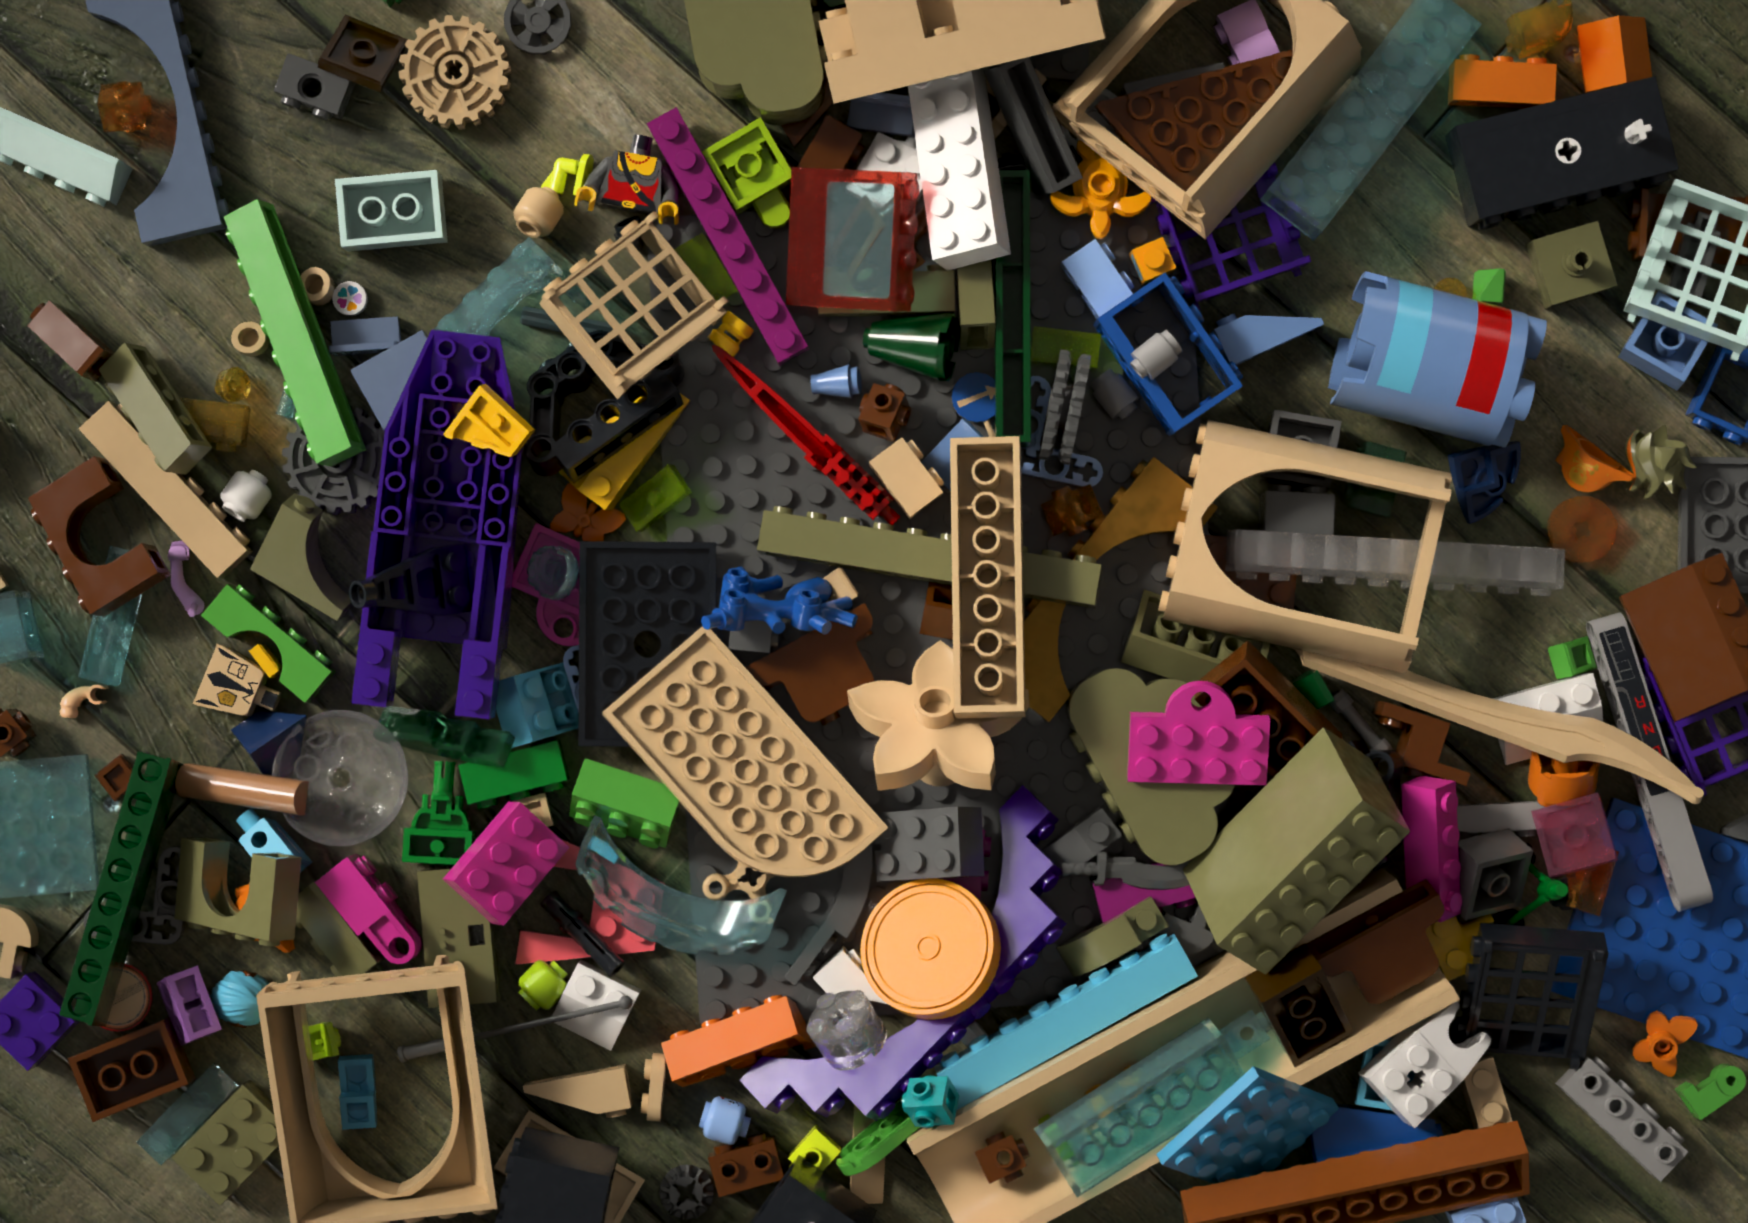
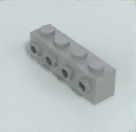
M1585 1056V1061H1579L1578 1070L1569 1068L1555 1084L1650 1175L1661 1182L1687 1155L1688 1151L1681 1145L1685 1141L1684 1138L1670 1126L1665 1130L1657 1122L1660 1116L1648 1104L1644 1103L1640 1106L1632 1099L1635 1092L1621 1079L1615 1083L1607 1075L1611 1069L1597 1056L1592 1060Z

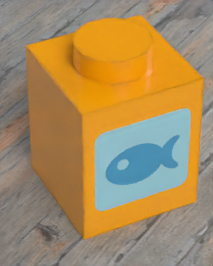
M1163 237L1132 249L1129 253L1142 285L1153 281L1165 272L1167 275L1173 273L1176 269V265Z

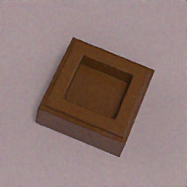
M120 754L94 776L111 798L117 802L125 796L133 766L124 754Z

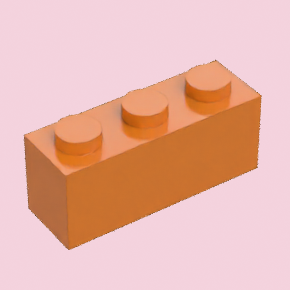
M1459 55V59H1455L1449 65L1448 105L1525 109L1555 101L1557 64H1547L1546 58H1527L1526 63L1513 62V57L1495 56L1493 61L1480 60L1479 55Z

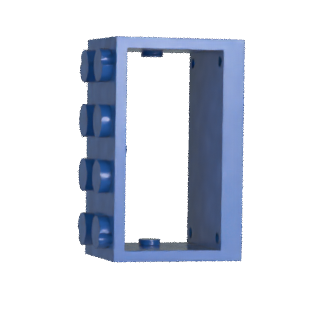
M1165 272L1097 318L1093 326L1170 437L1243 386L1240 382L1243 375L1233 361L1226 362L1220 353L1224 348L1213 332L1208 335L1202 327L1201 323L1204 322V318L1194 304L1191 306L1187 305L1182 297L1185 291L1175 276L1169 278ZM1157 289L1190 335L1189 339L1191 342H1195L1226 388V390L1214 398L1209 396L1199 403L1200 407L1183 419L1155 379L1151 380L1148 376L1142 379L1134 371L1130 362L1134 360L1131 353L1135 349L1114 320L1129 308L1141 303L1145 297Z

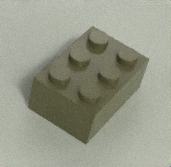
M251 1080L247 1081L171 1158L219 1206L227 1201L279 1147L272 1101Z

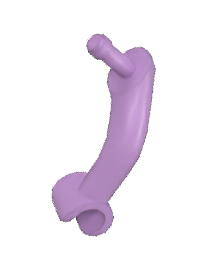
M175 541L171 543L168 551L171 567V587L188 612V615L194 617L203 612L204 601L186 584L183 576L182 561L189 560V547L183 541Z

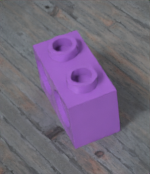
M198 965L167 976L157 982L180 1046L212 1035L222 1029Z

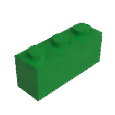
M560 740L458 765L467 804L476 803L478 809L497 805L496 798L509 795L511 801L531 796L529 789L542 787L544 793L564 788L562 781L570 779Z

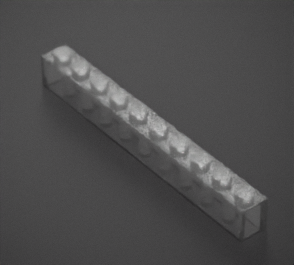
M1240 529L1227 530L1225 571L1236 572V579L1257 580V573L1269 574L1270 581H1290V575L1302 576V582L1323 583V577L1335 578V584L1356 585V579L1368 580V586L1389 587V581H1400L1401 588L1410 589L1420 540ZM1437 541L1428 583H1433V590L1454 591V585H1466V592L1486 593L1487 587H1498V594H1519V588L1531 589L1530 595L1551 596V590H1563L1565 549Z

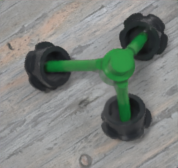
M1526 842L1525 844L1532 849V846ZM1533 852L1529 872L1540 882L1537 887L1539 896L1519 912L1514 908L1497 912L1493 916V924L1525 926L1523 918L1548 901L1554 907H1560L1561 910L1573 909L1575 903L1581 899V889L1577 887V882L1570 877L1551 880V878L1543 874L1533 865L1536 859V855Z

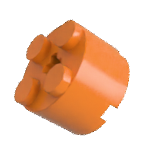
M1531 751L1528 785L1537 797L1538 803L1544 807L1585 806L1592 801V796L1596 791L1600 763L1593 761L1563 763Z

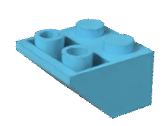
M563 662L499 681L496 712L508 749L579 728V713Z

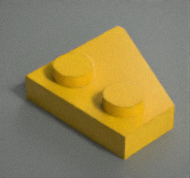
M485 383L479 385L443 435L452 440L457 438L470 442L472 446L481 449L490 448L495 453L512 457L517 455L535 429Z

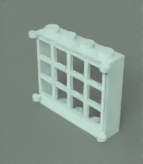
M1675 179L1666 195L1625 305L1624 312L1629 313L1627 321L1634 323L1636 316L1649 319L1733 351L1730 359L1738 361L1740 354L1748 345V304L1744 313L1720 304L1728 283L1748 290V281L1731 276L1738 255L1741 254L1748 257V248L1742 246L1748 230V205ZM1688 202L1712 210L1704 232L1681 224ZM1719 213L1743 222L1735 243L1711 235ZM1677 231L1701 240L1694 261L1669 253ZM1708 242L1732 251L1724 273L1700 264ZM1666 260L1690 269L1682 291L1659 282ZM1697 272L1721 280L1713 302L1689 294ZM1655 290L1680 298L1675 312L1651 304ZM1686 301L1710 310L1706 323L1681 315ZM1717 313L1741 321L1736 335L1712 326Z

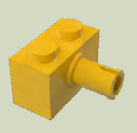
M1491 914L1480 916L1464 924L1458 922L1457 917L1454 916L1443 922H1435L1426 929V934L1439 960V968L1448 981L1465 974L1467 963H1472L1473 961L1470 952L1472 936H1478L1480 923L1494 922Z

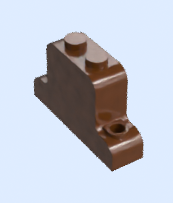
M864 603L849 611L858 616L854 628L830 621L832 628L829 633L822 634L815 629L745 668L766 691L783 682L800 715L809 722L820 720L822 726L841 717L838 710L849 705L847 690L865 683L875 682L856 645L858 641L873 634L871 630L873 624L872 615Z
M1424 879L1306 943V945L1322 967L1326 976L1333 977L1348 971L1354 984L1366 1001L1370 1004H1380L1393 999L1397 994L1424 982L1438 970L1439 960L1426 934V929L1442 917L1444 905L1436 890L1427 879Z

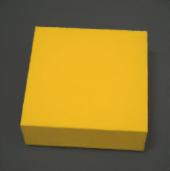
M257 644L249 650L250 654L269 678H276L281 674L282 665L266 644Z

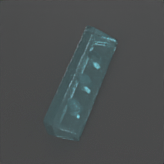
M109 546L105 564L116 560L130 550ZM142 594L105 617L93 615L78 677L101 684L119 686Z

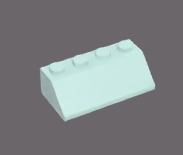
M0 107V162L12 166L14 161L25 165L23 170L25 173L41 180L45 174L57 179L54 184L55 186L74 193L75 188L87 192L85 199L104 207L106 202L117 205L133 168L118 158Z

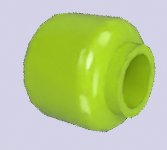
M537 960L519 978L518 983L521 989L518 993L536 1011L540 1007L549 1010L560 1000L567 985L564 978L568 974L554 960L550 964L543 960Z

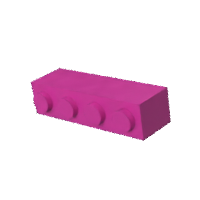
M1419 776L1401 784L1403 819L1410 829V832L1404 837L1406 889L1427 879L1439 894L1444 905V913L1437 921L1443 922L1461 914L1462 896L1460 894L1461 864L1458 847L1460 833L1457 823L1458 797L1456 795V781Z

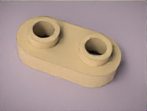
M653 1053L652 1059L645 1060L644 1079L650 1080L649 1093L642 1094L641 1113L647 1114V1121L661 1122L667 1064L662 1053Z

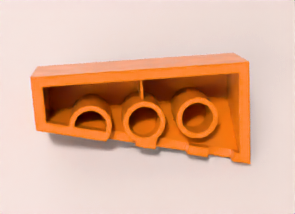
M775 995L765 999L763 1005L753 1009L752 1007L739 1008L729 1018L723 1020L716 1018L705 1021L701 1024L702 1028L692 1032L689 1030L676 1032L670 1036V1040L662 1042L661 1046L672 1082L685 1087L724 1075L726 1073L725 1067L731 1066L732 1069H744L753 1066L758 1061V1057L774 1056L781 1058L788 1055L787 1050L791 1047L803 1044L804 1050L816 1047V1044L796 1003L787 996Z

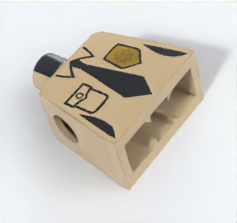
M217 644L193 704L242 716H252L256 705L274 711L279 703L281 692L265 686L268 676L258 664L225 644Z

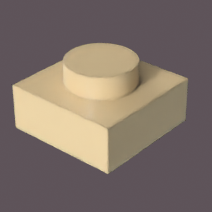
M546 792L512 801L521 802L547 827L554 825Z

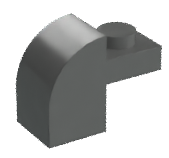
M1198 902L1194 906L1189 921L1163 911L1162 916L1167 922L1168 927L1152 937L1153 940L1163 934H1167V936L1175 934L1186 955L1196 954L1204 950L1214 940L1211 930L1205 928L1207 922Z

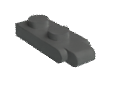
M1698 211L1694 222H1687L1686 226L1704 232L1710 214ZM1717 217L1711 235L1720 238L1721 232L1715 230L1718 221ZM1683 233L1677 256L1694 261L1701 240ZM1708 242L1700 263L1701 265L1711 268L1717 245ZM1674 263L1668 286L1682 291L1690 269ZM1697 272L1689 294L1702 298L1708 275ZM1665 293V295L1676 301L1680 299ZM1686 301V304H1689V305H1692V306H1696V307L1698 306V305H1696V304H1693V303H1690V302Z

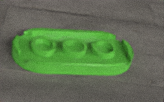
M902 1098L895 1103V1108L888 1116L878 1121H873L843 1147L839 1154L841 1158L836 1160V1164L845 1176L855 1175L872 1167L920 1128L915 1127L908 1114L904 1112Z

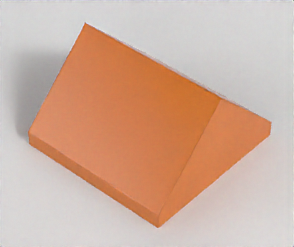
M1618 15L1577 26L1585 93L1652 77L1644 17Z

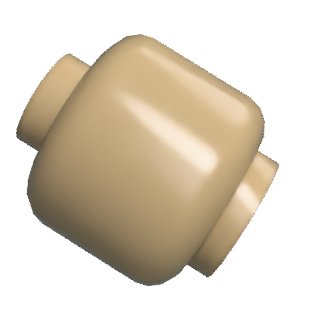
M532 187L526 190L513 213L517 228L526 236L538 238L539 236L544 237L551 234L562 217L564 209L559 200V195L549 187Z

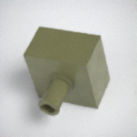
M1598 221L1541 237L1525 245L1544 309L1605 292L1617 286Z

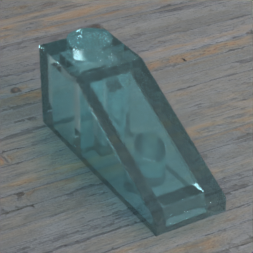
M213 1063L139 1138L137 1143L155 1161L163 1165L238 1088V1085Z

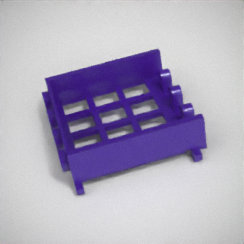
M1275 162L1254 184L1262 206L1242 213H1238L1235 206L1230 211L1231 217L1223 219L1215 228L1218 229L1234 223L1242 247L1219 254L1211 232L1206 241L1212 257L1190 265L1181 241L1198 236L1199 234L1194 230H1190L1178 235L1171 212L1151 197L1150 203L1156 202L1160 214L1156 216L1158 228L1162 235L1167 234L1171 245L1168 249L1182 276L1179 283L1185 291L1183 297L1184 299L1190 298V305L1194 304L1198 310H1201L1198 304L1200 302L1289 271H1292L1294 277L1302 275L1300 268L1311 262L1310 256L1304 257L1298 242V239L1301 237L1297 225L1293 226L1287 211L1289 206L1286 193L1281 194L1275 177L1278 174ZM1264 213L1272 236L1249 244L1241 220ZM1275 243L1282 265L1259 272L1252 250ZM1245 253L1252 275L1229 283L1222 261ZM1215 264L1222 286L1199 293L1192 271Z
M1646 657L1643 658L1644 663L1640 664L1654 703L1653 706L1659 724L1662 723L1666 732V736L1663 738L1667 750L1671 756L1675 754L1679 764L1678 769L1696 787L1703 790V797L1707 795L1705 787L1747 771L1748 759L1732 765L1724 745L1746 736L1748 738V717L1742 705L1743 702L1748 701V694L1674 722ZM1735 706L1744 729L1721 738L1712 715ZM1705 718L1714 742L1691 751L1682 727ZM1717 748L1725 769L1702 777L1694 757Z

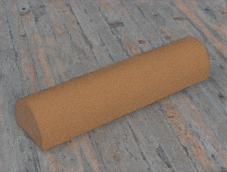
M193 763L183 764L176 776L175 787L177 794L181 797L305 815L309 781Z

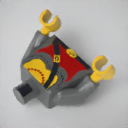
M634 134L630 153L615 150L613 156L605 157L589 174L584 186L580 187L576 192L574 205L578 206L579 201L586 200L589 202L588 211L594 210L596 201L601 207L649 215L655 211L659 215V224L662 225L663 218L666 216L674 217V225L679 223L678 186L672 171L668 167L663 166L662 159L650 157L653 138Z

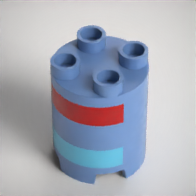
M1365 271L1361 275L1352 295V300L1363 304L1362 313H1360L1356 321L1351 339L1338 338L1328 388L1337 392L1331 398L1330 404L1487 446L1496 445L1505 448L1510 440L1515 419L1525 421L1532 405L1535 381L1521 377L1527 358L1536 360L1540 353L1546 333L1547 321L1529 316L1524 312Z

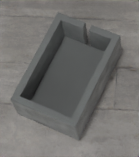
M945 807L876 813L889 827L875 840V844H881V850L875 851L877 882L985 876L981 807Z

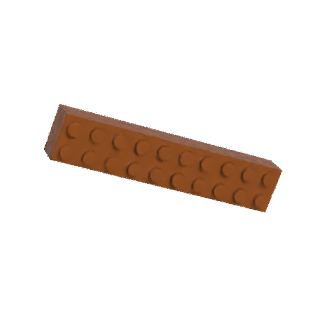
M1518 1121L1500 1122L1488 1127L1462 1130L1459 1133L1440 1137L1433 1136L1421 1141L1395 1144L1392 1147L1362 1151L1358 1154L1340 1158H1328L1325 1161L1295 1165L1283 1170L1261 1172L1257 1175L1240 1179H1228L1216 1184L1194 1186L1180 1191L1184 1223H1394L1530 1194L1529 1152Z

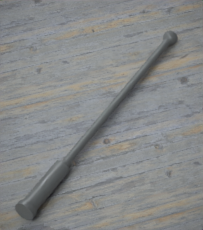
M622 996L619 1001L474 1034V1041L619 1007L629 1009L632 1006V999L629 996ZM444 1038L410 1046H399L397 1052L400 1062L405 1063L410 1059L445 1052Z

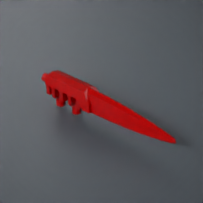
M712 345L713 352L736 381L774 423L806 453L804 458L814 468L828 476L873 521L878 515L890 525H894L901 516L889 506L894 498L828 434L823 436L754 373L722 348Z

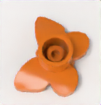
M1660 1011L1651 1012L1646 1019L1647 1038L1638 1041L1633 1047L1632 1054L1635 1060L1639 1062L1651 1061L1654 1069L1668 1077H1673L1677 1071L1676 1055L1678 1053V1044L1684 1043L1695 1033L1698 1026L1697 1020L1688 1016H1674L1668 1020Z

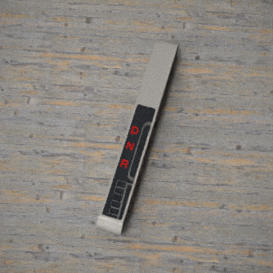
M1618 612L1587 621L1586 631L1616 727L1639 739L1671 762L1623 614ZM1631 773L1675 909L1681 912L1711 903L1713 901L1711 885L1683 798L1648 779Z

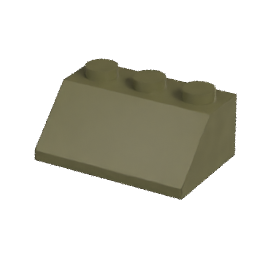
M313 881L298 894L296 926L299 929L304 927L312 937L309 942L320 956L325 954L333 963L330 969L335 977L367 973L384 960L385 957L365 933L359 936L355 934L316 885V881Z

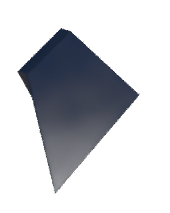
M259 710L231 729V731L261 774L283 777L298 767L307 715Z

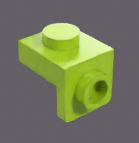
M321 1022L308 1026L313 1061L339 1055L338 1047L341 1046L340 1034L337 1028L333 1027L332 1022Z

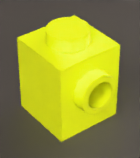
M815 1125L789 1153L788 1159L792 1162L789 1168L798 1155H800L821 1171H824L841 1152V1147L821 1128Z

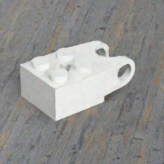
M1458 1002L1399 1032L1358 1072L1404 1123L1413 1128H1416L1466 1078L1490 1045L1491 1038L1484 1032H1480L1462 1043H1452L1448 1030L1460 1005ZM1409 1072H1415L1413 1080L1408 1082L1410 1080L1407 1077Z

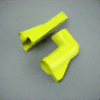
M583 154L580 162L575 159L558 158L554 163L553 171L544 181L541 188L549 187L557 194L563 195L567 175L573 174L577 175L573 195L576 196L577 190L584 186L589 174L593 171V156Z

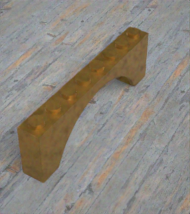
M1155 457L1151 458L1149 462L1142 459L1130 474L1135 478L1128 489L1123 486L1119 488L1109 501L1114 507L1106 516L1100 513L1089 526V529L1093 532L1085 543L1079 539L1068 553V556L1072 560H1075L1076 555L1094 557L1097 560L1111 548L1132 538L1152 533H1175L1178 522L1185 523L1187 511L1181 510L1186 488L1192 489V486ZM1212 503L1202 516V527L1217 510L1218 507ZM1032 599L1025 608L1030 613L1024 620L1025 689L1029 690V708L1047 722H1050L1070 697L1063 679L1058 656L1059 627L1066 604Z

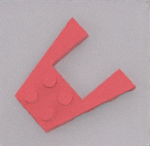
M561 839L569 846V849L554 867L598 873L590 927L616 954L655 951L665 882L619 863H612L597 853ZM521 929L515 964L535 963L537 960L548 962L588 958L591 956L572 937Z

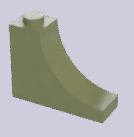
M294 493L282 503L250 570L338 621L350 609L352 603L349 595L331 578L321 559L318 546V527L324 510L317 507L310 498Z

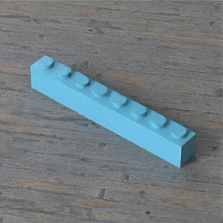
M1163 934L1156 937L1149 943L1150 947L1139 953L1137 951L1127 953L1119 959L1120 964L1109 970L1101 968L1089 976V981L1080 986L1073 984L1066 987L1058 994L1059 997L1049 1003L1042 1001L1034 1005L1028 1011L1030 1014L1019 1020L1011 1018L998 1027L999 1031L988 1037L986 1034L976 1037L968 1044L969 1047L958 1054L956 1051H952L944 1055L939 1064L935 1066L937 1077L948 1076L959 1094L957 1110L1198 977L1175 934L1170 936Z

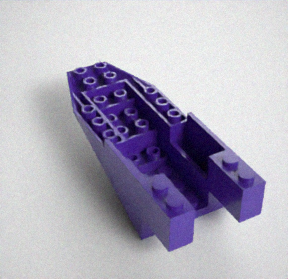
M440 330L430 331L385 428L374 529L371 531L366 578L429 548L465 543L472 610L471 612L435 616L372 606L362 608L352 704L378 707L393 706L401 638H413L463 644L455 716L481 719L495 718L502 653L504 649H507L522 448L517 455L508 457L495 453L490 448L481 449L472 446L470 442L446 438L443 434L479 385L486 383L515 410L500 337ZM428 567L416 575L419 596L433 599L436 597L432 568ZM403 576L390 579L391 598L405 599Z

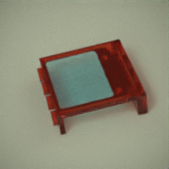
M792 167L786 305L893 312L911 311V304L915 296L912 285L913 269L916 265L914 235L918 228V220L915 216L916 199L919 196L917 173Z

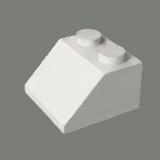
M580 960L562 993L553 1016L619 1001L622 996H629L632 999V1006L629 1009L619 1007L555 1023L611 1051L641 989L615 976L609 977L605 971Z

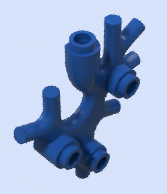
M740 566L728 569L727 573L723 576L719 608H715L712 614L703 616L701 623L706 630L717 627L720 630L740 631L744 628L745 621L759 620L767 622L774 633L780 634L786 627L782 619L786 618L791 619V625L796 629L804 631L816 629L822 634H827L832 628V624L829 621L854 628L858 616L846 611L850 610L853 606L852 600L848 596L826 602L832 594V588L827 580L820 577L795 584L787 592L784 600L773 601L763 599L758 594L779 589L783 586L781 576L775 575L764 579H757L751 577L745 568Z

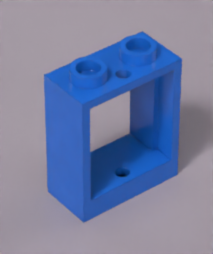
M1717 345L1685 415L1693 419L1692 424L1706 431H1711L1714 428L1724 433L1723 439L1741 446L1743 442L1748 443V420L1744 429L1701 410L1724 359L1748 370V348L1743 350L1738 361L1730 359L1732 350Z

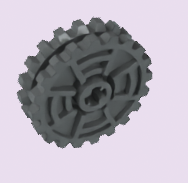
M1060 350L1046 412L1039 459L1048 460L1051 457L1057 432H1060L1062 437L1058 457L1060 463L1070 464L1084 401L1091 355L1082 354L1078 358L1073 382H1069L1068 375L1071 355L1067 350Z
M356 407L352 414L366 450L348 458L346 462H341L339 468H335L338 464L332 467L316 464L308 453L307 437L297 421L294 423L297 427L296 432H288L286 439L290 442L289 448L282 449V456L288 458V463L282 466L283 472L290 474L292 477L287 482L290 488H294V490L299 489L298 495L310 498L322 510L326 507L327 513L339 515L341 509H343L344 513L354 514L356 513L357 506L367 509L371 507L370 500L373 497L377 498L385 431L383 428L379 429L380 423L376 417L371 415L367 418L368 412L359 407Z

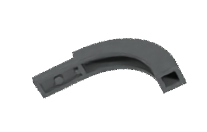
M817 746L820 752L829 760V762L854 788L853 784L850 782V780L843 772V770L833 761L831 757H829L824 751H822ZM872 843L859 855L844 864L842 884L832 910L784 976L793 985H796L799 980H802L804 983L808 980L817 967L812 963L819 952L826 955L837 940L832 935L835 931L847 938L855 926L869 891L873 862Z

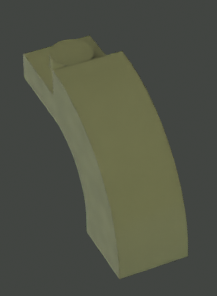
M1149 896L1101 925L1090 930H1084L1056 947L1071 975L1077 977L1097 969L1138 947L1143 941L1167 928L1168 924L1153 898Z

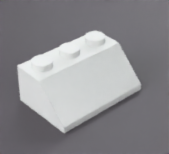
M1583 673L1492 698L1533 709L1595 718L1603 722L1602 704L1593 673ZM1498 738L1505 765L1530 759L1531 750Z

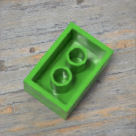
M585 758L572 792L569 817L574 818V821L582 826L593 827L596 825L606 828L609 834L616 837L625 838L627 835L639 839L642 845L650 848H658V846L666 848L679 811L680 802L663 783Z

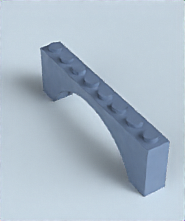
M85 0L87 10L92 16L129 30L149 46L163 66L174 94L177 112V131L172 157L155 190L143 203L134 209L141 242L150 247L226 229L227 225L223 216L229 214V208L226 199H220L218 186H222V178L218 166L212 165L210 153H214L215 149L211 134L205 133L202 122L207 120V114L203 101L197 100L195 88L199 87V79L195 67L190 68L187 55L192 54L187 34L182 35L179 22L184 21V15L180 2H174V0Z

